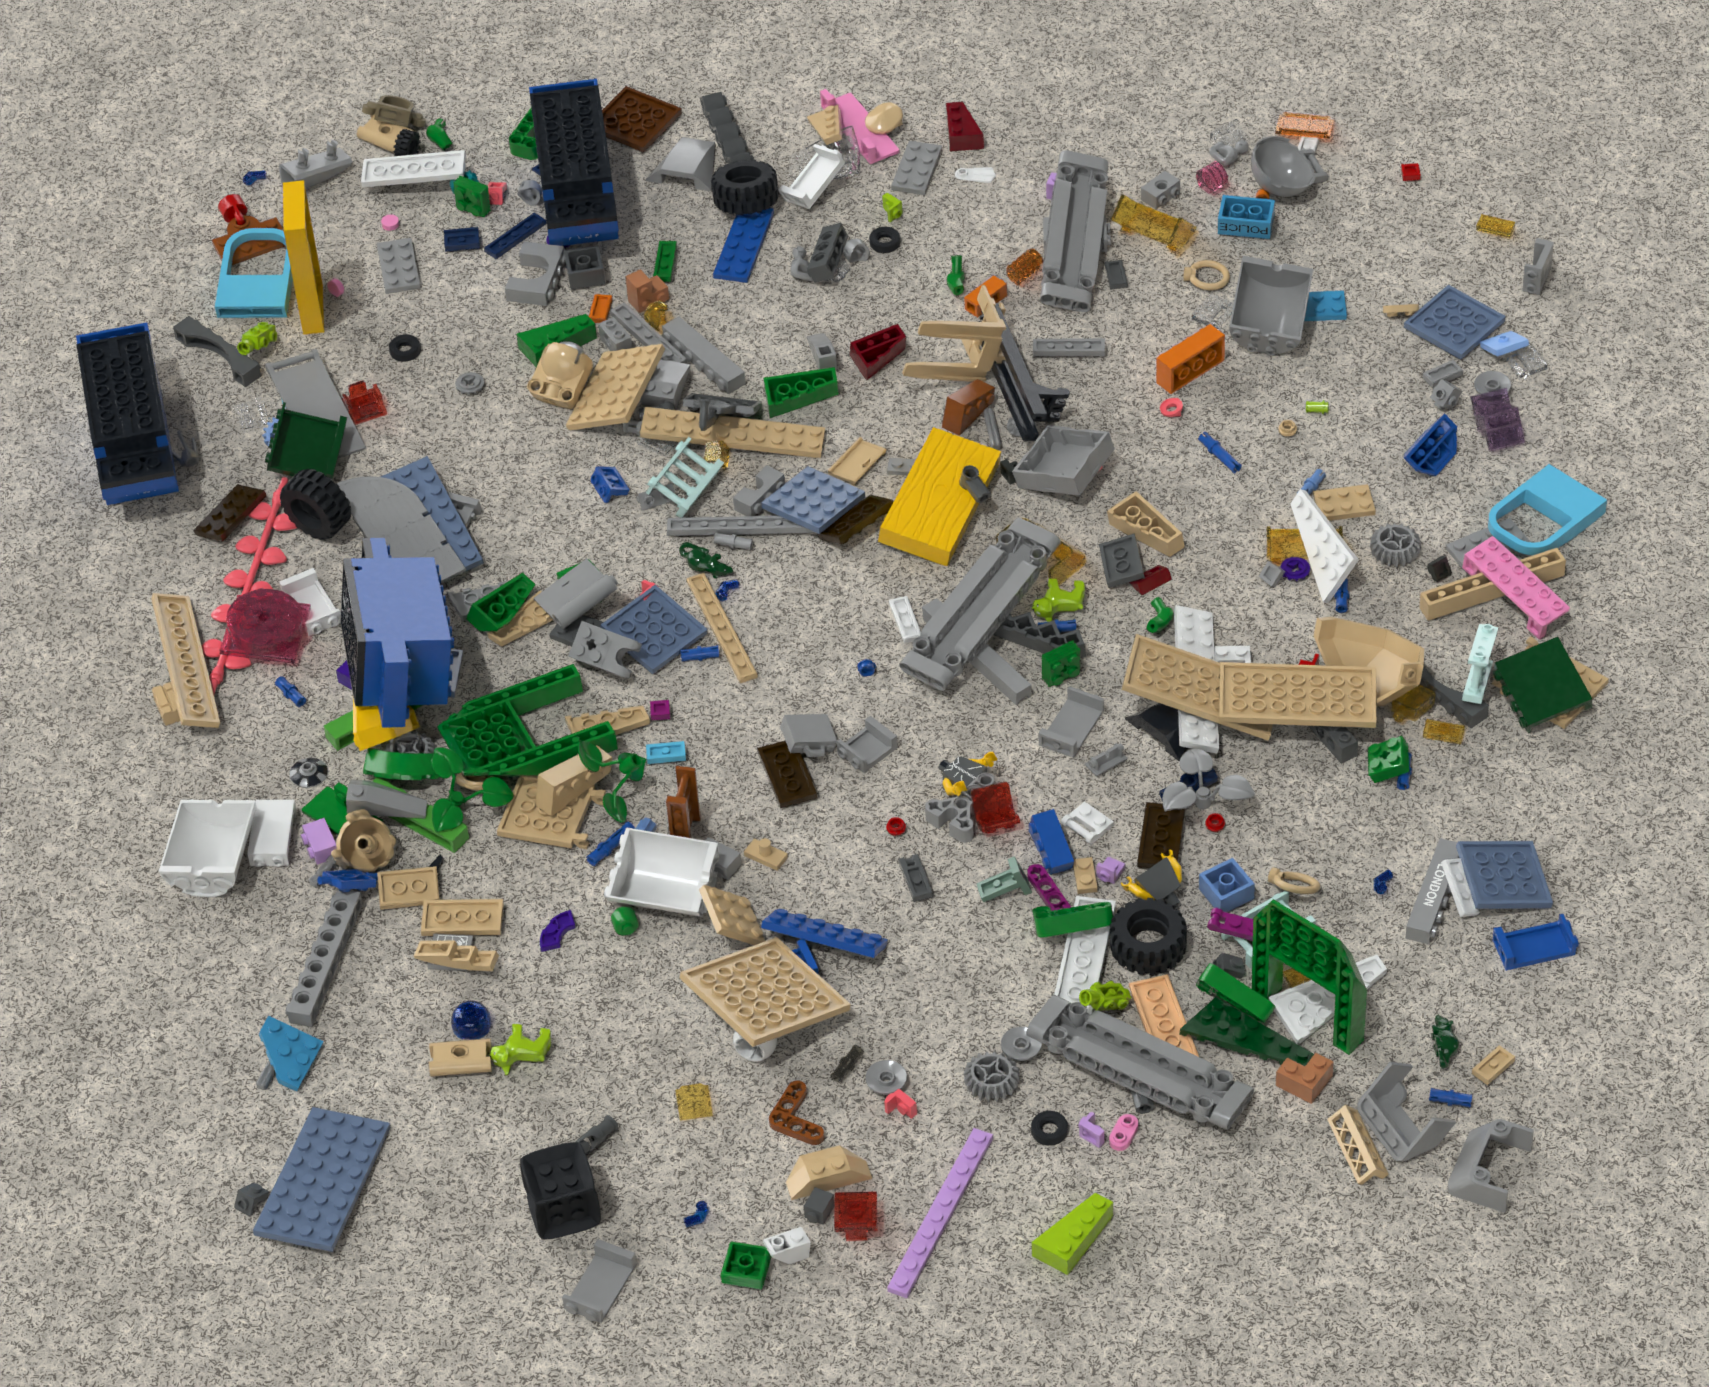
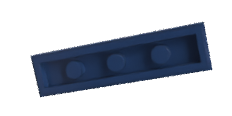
M535 212L485 246L484 252L494 259H498L547 224L546 220Z

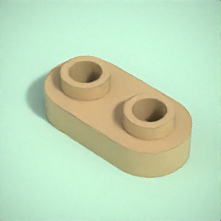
M1419 304L1383 306V313H1387V317L1398 316L1400 312H1405V316H1409L1419 310Z

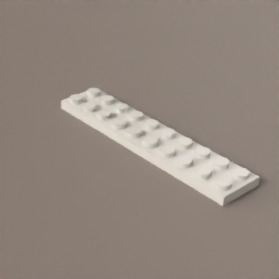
M1176 605L1174 609L1175 647L1215 661L1212 612ZM1178 710L1180 746L1217 754L1219 750L1218 723Z

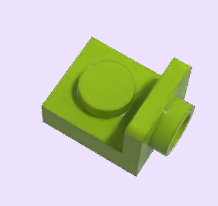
M888 192L882 196L883 208L888 214V221L892 222L903 214L902 201Z

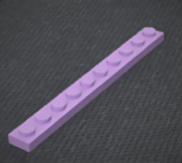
M973 1128L887 1287L888 1292L908 1298L992 1142L993 1134Z

